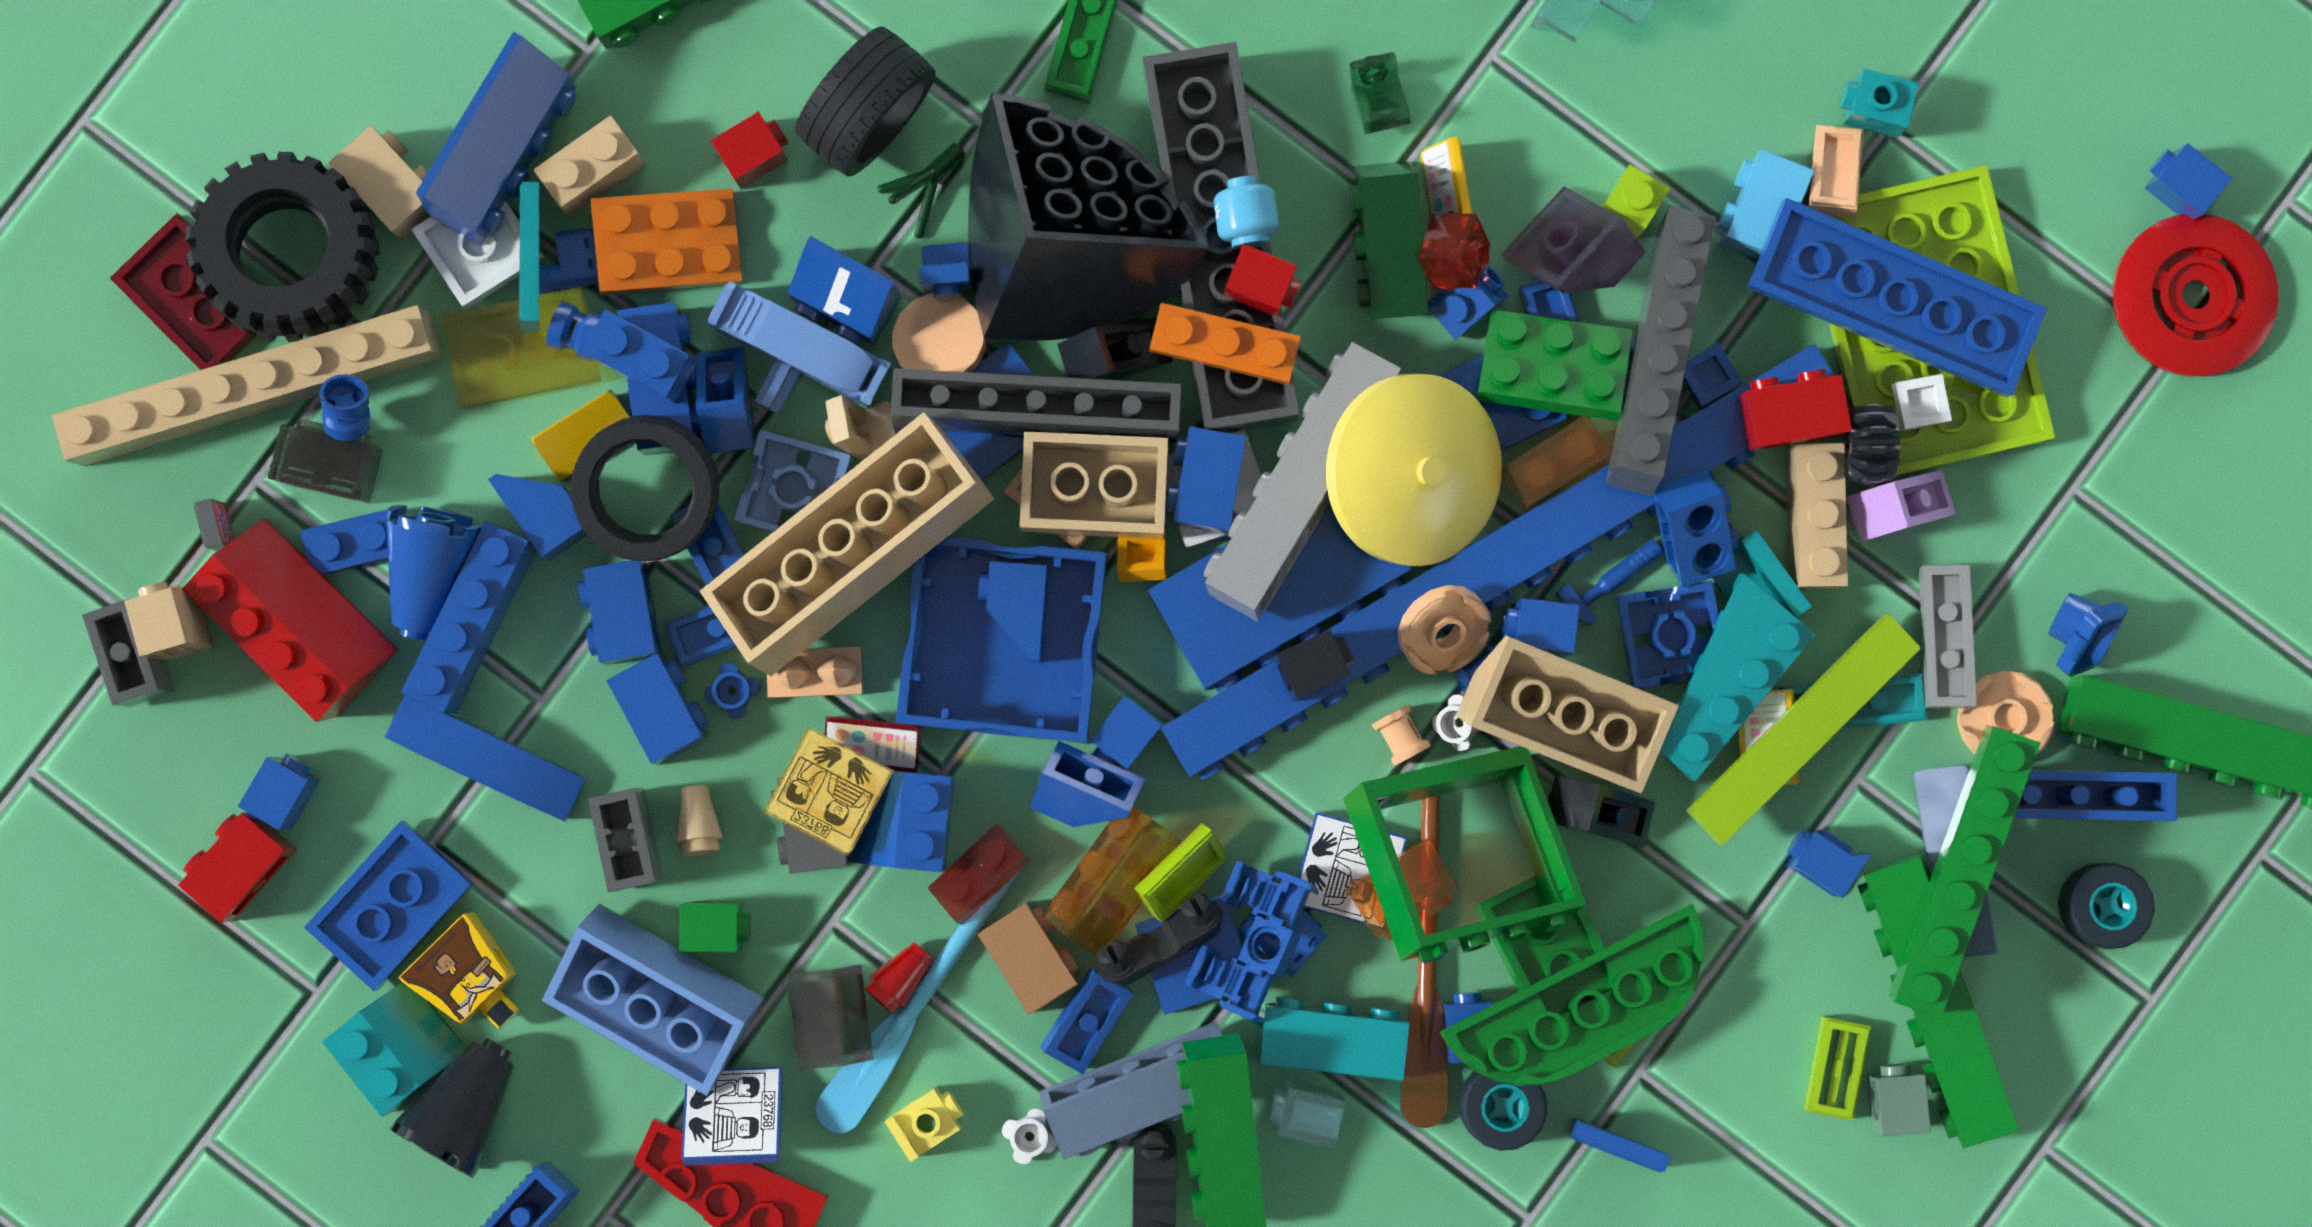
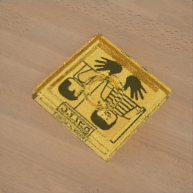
M808 726L763 812L850 856L894 770Z

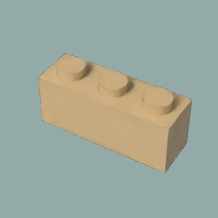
M1844 443L1796 444L1786 450L1788 574L1800 590H1837L1848 586Z

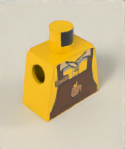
M475 912L464 913L398 977L405 985L460 1024L469 1022L481 1011L499 1030L520 1010L501 991L517 975L516 971Z

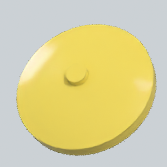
M1401 374L1388 377L1376 382L1360 393L1339 419L1331 437L1326 460L1328 496L1333 512L1344 532L1359 548L1369 555L1389 563L1407 566H1424L1442 562L1466 548L1479 535L1488 522L1497 502L1502 479L1500 443L1494 425L1486 410L1469 391L1459 384L1446 378L1429 374Z

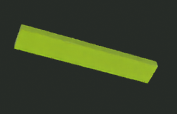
M1890 614L1882 615L1686 811L1718 845H1724L1921 647Z

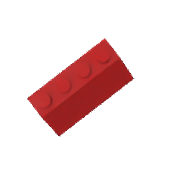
M267 518L262 519L214 553L182 588L315 722L338 717L399 651Z

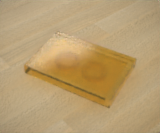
M581 287L539 295V333H527L520 330L519 300L442 315L459 405L462 409L601 381L598 362L581 358L575 350L569 348L561 351L546 345L549 324L559 303L564 301L575 305L581 313L588 315L584 292Z

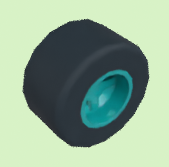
M2116 863L2087 864L2074 871L2062 885L2058 899L2060 918L2068 933L2083 944L2102 949L2125 948L2139 941L2150 928L2155 912L2153 893L2146 880L2132 868Z
M1473 1071L1464 1081L1458 1098L1459 1115L1467 1131L1484 1146L1499 1151L1516 1150L1532 1142L1543 1129L1548 1113L1546 1094L1541 1085L1516 1086L1504 1084L1489 1079L1476 1071Z

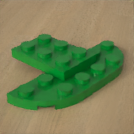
M1535 875L1478 903L1475 908L1481 920L1485 921L1544 906L1546 902ZM1693 904L1608 947H1605L1585 907L1569 917L1571 924L1554 931L1546 932L1542 925L1531 928V934L1515 941L1504 942L1502 936L1491 938L1519 992L1440 1031L1441 1036L1453 1053L1471 1069L1494 1081L1516 1086H1537L1561 1080L1643 1039L1675 1019L1686 1007L1695 992L1694 988L1699 976L1700 966L1704 961V939L1702 927Z

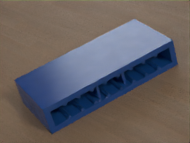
M1330 504L1259 622L1210 596L1206 588L1205 568L1211 557L1217 551L1223 553L1228 544L1150 588L1148 594L1203 689L1206 690L1214 686L1217 693L1242 680L1238 671L1255 662L1258 669L1263 668L1274 661L1273 658L1277 653L1281 652L1279 647L1294 638H1296L1298 643H1301L1323 633L1324 630L1320 623L1334 615H1337L1340 622L1365 608L1361 600L1378 591L1382 598L1406 583L1402 576L1407 574L1411 568L1407 565L1394 564L1377 559L1359 548L1342 529Z

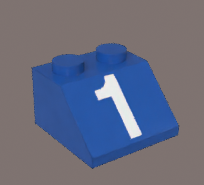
M812 236L809 237L805 244L788 290L790 298L797 303L794 311L817 324L823 317L838 325L835 333L857 346H860L863 340L875 345L901 299V295L892 280Z

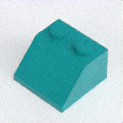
M403 982L360 1010L322 1041L381 1117L398 1110L435 1080L466 1049L465 1045L434 1006Z

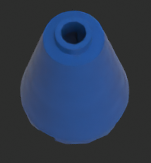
M407 505L390 506L387 511L386 525L391 623L400 628L399 634L404 637L426 640L483 524L480 522L472 526L473 518L431 507L421 506V511L413 515L406 514Z

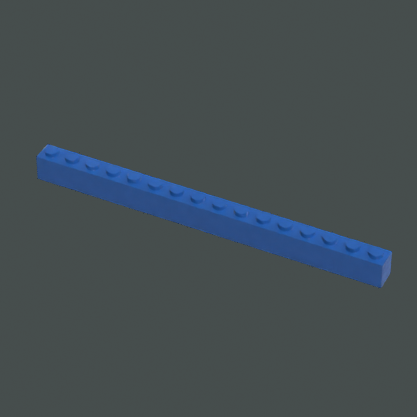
M1813 344L1752 381L1779 377L1780 385L1798 382L1797 374L1819 369H1826L1827 377L1835 375L1816 344ZM1750 382L1673 427L1664 477L1659 485L1705 469L1710 477L1715 480L1711 470L1727 462L1732 470L1755 456L1754 451L1748 452L1738 399V396L1746 390H1751ZM1609 465L1329 628L1328 630H1331L1334 639L1343 636L1352 654L1354 663L1347 666L1350 675L1346 678L1292 701L1279 670L1273 661L1160 729L1188 777L1198 773L1203 781L1227 767L1222 758L1239 749L1244 757L1268 743L1263 734L1280 725L1285 733L1307 720L1308 717L1304 710L1313 704L1321 701L1324 708H1327L1349 695L1345 688L1347 684L1359 677L1363 679L1365 684H1368L1390 671L1386 662L1400 653L1403 654L1399 648L1397 633L1402 616L1411 604L1426 592L1446 585L1464 586L1475 592L1490 612L1512 599L1508 590L1524 581L1529 589L1553 575L1548 567L1564 557L1570 565L1594 551L1589 542L1605 533L1609 541L1633 528L1634 526L1630 521L1631 517L1643 510H1646L1650 517L1657 514L1653 495L1648 496L1605 485ZM1447 624L1441 629L1448 635L1452 631L1454 624Z

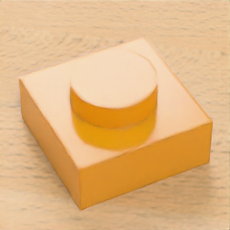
M1165 531L1163 539L1118 537L1117 574L1120 583L1167 579L1168 541Z

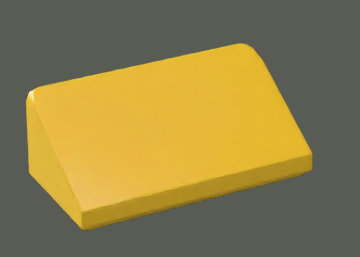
M608 390L531 438V441L559 482H562L572 476L574 466L582 449L598 432L619 420L631 416L617 394L612 390Z

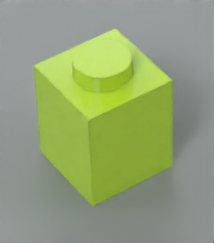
M1629 164L1598 215L1638 238L1647 228L1670 188Z

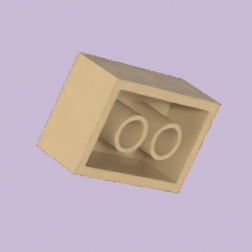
M1024 432L1019 526L1021 533L1163 539L1168 438Z

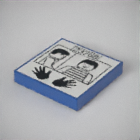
M1315 812L1298 878L1317 887L1319 894L1316 895L1310 892L1304 908L1383 929L1386 918L1352 823ZM1389 832L1401 865L1408 837Z
M782 1068L724 1069L707 1096L685 1084L682 1139L683 1165L780 1162L783 1092Z

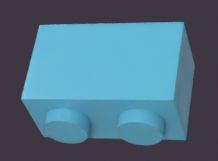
M1763 149L1757 153L1752 161L1745 159L1734 183L1735 186L1741 188L1735 204L1727 202L1717 225L1718 229L1724 231L1719 244L1758 260L1781 201L1788 198L1801 204L1814 170Z

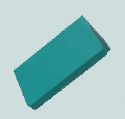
M1757 530L1747 533L1738 540L1739 548L1733 550L1736 570L1711 578L1727 601L1733 592L1732 587L1738 575L1744 573L1796 618L1812 607Z

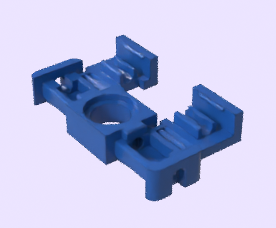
M1237 860L1220 900L1240 909L1242 904L1254 908L1252 914L1256 916L1238 960L1232 958L1231 963L1219 959L1220 952L1201 944L1184 984L1220 999V1006L1229 1012L1258 1024L1264 1022L1265 1019L1258 1016L1274 976L1281 979L1284 977L1301 937V934L1295 932L1294 929L1310 892L1318 895V888L1303 879L1283 871H1277L1272 876ZM1276 877L1281 880L1280 884L1274 882ZM1260 914L1265 915V919L1260 917ZM1267 935H1277L1280 940L1278 954L1272 959L1263 960L1259 955V943ZM1240 961L1245 963V967L1239 964ZM1225 997L1230 998L1229 1003L1223 1001Z

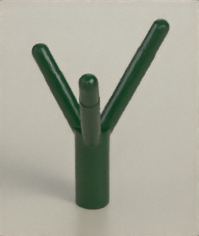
M954 142L924 170L881 184L877 188L881 194L899 189L888 198L890 204H896L927 184L914 233L917 239H921L924 235L938 182L966 157L964 151Z

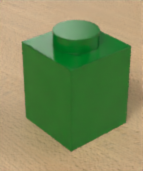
M680 903L679 952L742 951L743 942L750 941L751 914L743 913V903Z

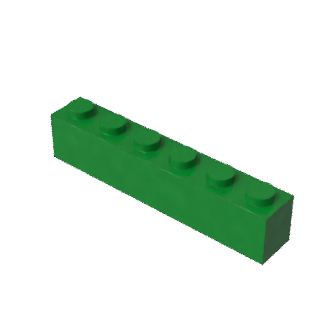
M2086 675L2070 677L2057 732L2071 735V744L2099 750L2100 743L2116 747V756L2124 759L2145 762L2146 756L2163 760L2162 768L2169 771L2191 775L2192 768L2209 772L2208 781L2230 787H2237L2238 781L2255 785V794L2283 800L2284 793L2301 797L2300 806L2312 809V736Z
M1985 725L1888 995L1893 1002L1942 1019L2041 742L1995 726Z
M1917 853L1862 871L1866 883L1857 885L1866 912L1876 910L1882 928L1873 930L1883 958L1892 955L1897 970L1929 884L1921 858ZM1959 969L1942 1019L1912 1009L1914 1018L1907 1020L1906 1023L1915 1047L1918 1048L1925 1045L1931 1063L1922 1067L1932 1094L1941 1091L1947 1109L1939 1111L1948 1139L1958 1137L1964 1149L2017 1132L2019 1129L1961 969ZM1896 974L1890 975V979H1891V981H1892V984H1893V981H1894V979H1895Z

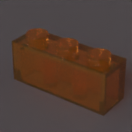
M1133 806L1128 818L1109 821L1041 916L1065 936L1097 956L1102 946L1109 947L1111 945L1110 942L1117 939L1143 903L1134 888L1182 840Z

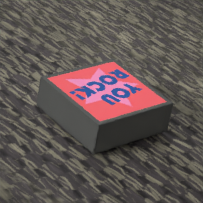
M211 498L195 502L194 510L204 547L219 551L234 540L225 503Z

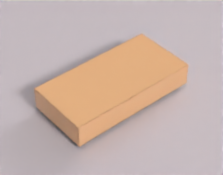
M1816 125L1812 169L1814 172L1810 180L1808 207L1829 216L1856 217L1864 129Z

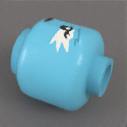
M1242 176L1228 180V188L1220 191L1213 201L1219 237L1226 242H1231L1232 248L1238 250L1242 248L1243 244L1253 248L1269 244L1270 236L1274 235L1280 226L1274 190L1268 185L1257 184L1255 176Z

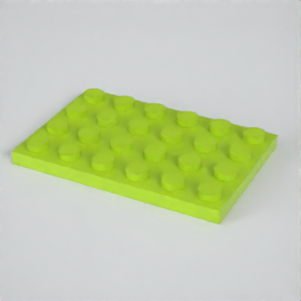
M1987 165L1859 194L1855 218L1831 216L2020 296ZM1829 323L1849 408L1862 406L1865 403H1880L1881 406H1892L1897 415L1892 384L1943 374L1952 421L1901 431L1899 425L1901 450L1899 454L1900 464L1897 467L1896 476L2055 439L2033 346L2013 396L2004 397Z

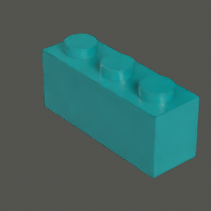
M1277 996L1275 1005L1265 1004L1263 1018L1265 1021L1262 1024L1258 1061L1262 1065L1403 1081L1410 1023L1407 1020L1399 1019L1398 1010L1371 1007L1370 1016L1351 1014L1352 1005L1323 1002V1010L1304 1008L1303 999Z

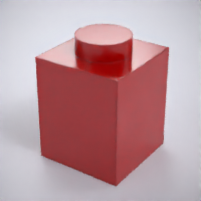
M759 111L710 140L740 189L788 161L782 150V147L789 144L787 138L775 119L766 123Z
M1243 244L1225 287L1224 296L1277 317L1282 305L1291 308L1300 287L1301 281L1293 278L1297 265Z

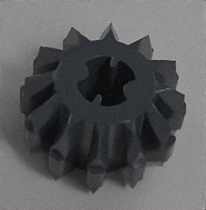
M1865 403L1862 406H1853L1848 410L1852 431L1845 434L1842 438L1845 446V471L1850 482H1862V484H1878L1893 480L1897 474V467L1900 464L1899 454L1901 450L1899 418L1892 406H1881L1880 403Z

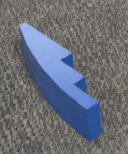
M404 695L384 736L386 739L564 822L586 780L583 776L495 736L490 731L452 714L442 713L407 695Z

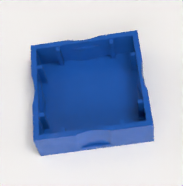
M948 536L917 560L912 568L909 596L911 623L909 640L902 660L896 723L1088 744L1107 553L1047 546L1012 547L996 545L980 539ZM990 561L1046 565L1048 567L1041 663L1031 662L987 611L986 601L978 600L980 572H989Z

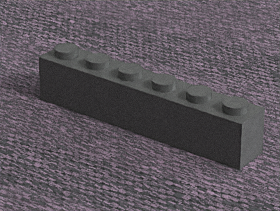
M1670 205L1658 227L1623 395L1620 419L1617 424L1605 482L1607 486L1652 496L1664 477L1716 216Z
M893 368L891 420L893 428L903 429L925 412L945 431L1009 435H1024V432L1156 437L1168 438V443H1177L1181 384Z

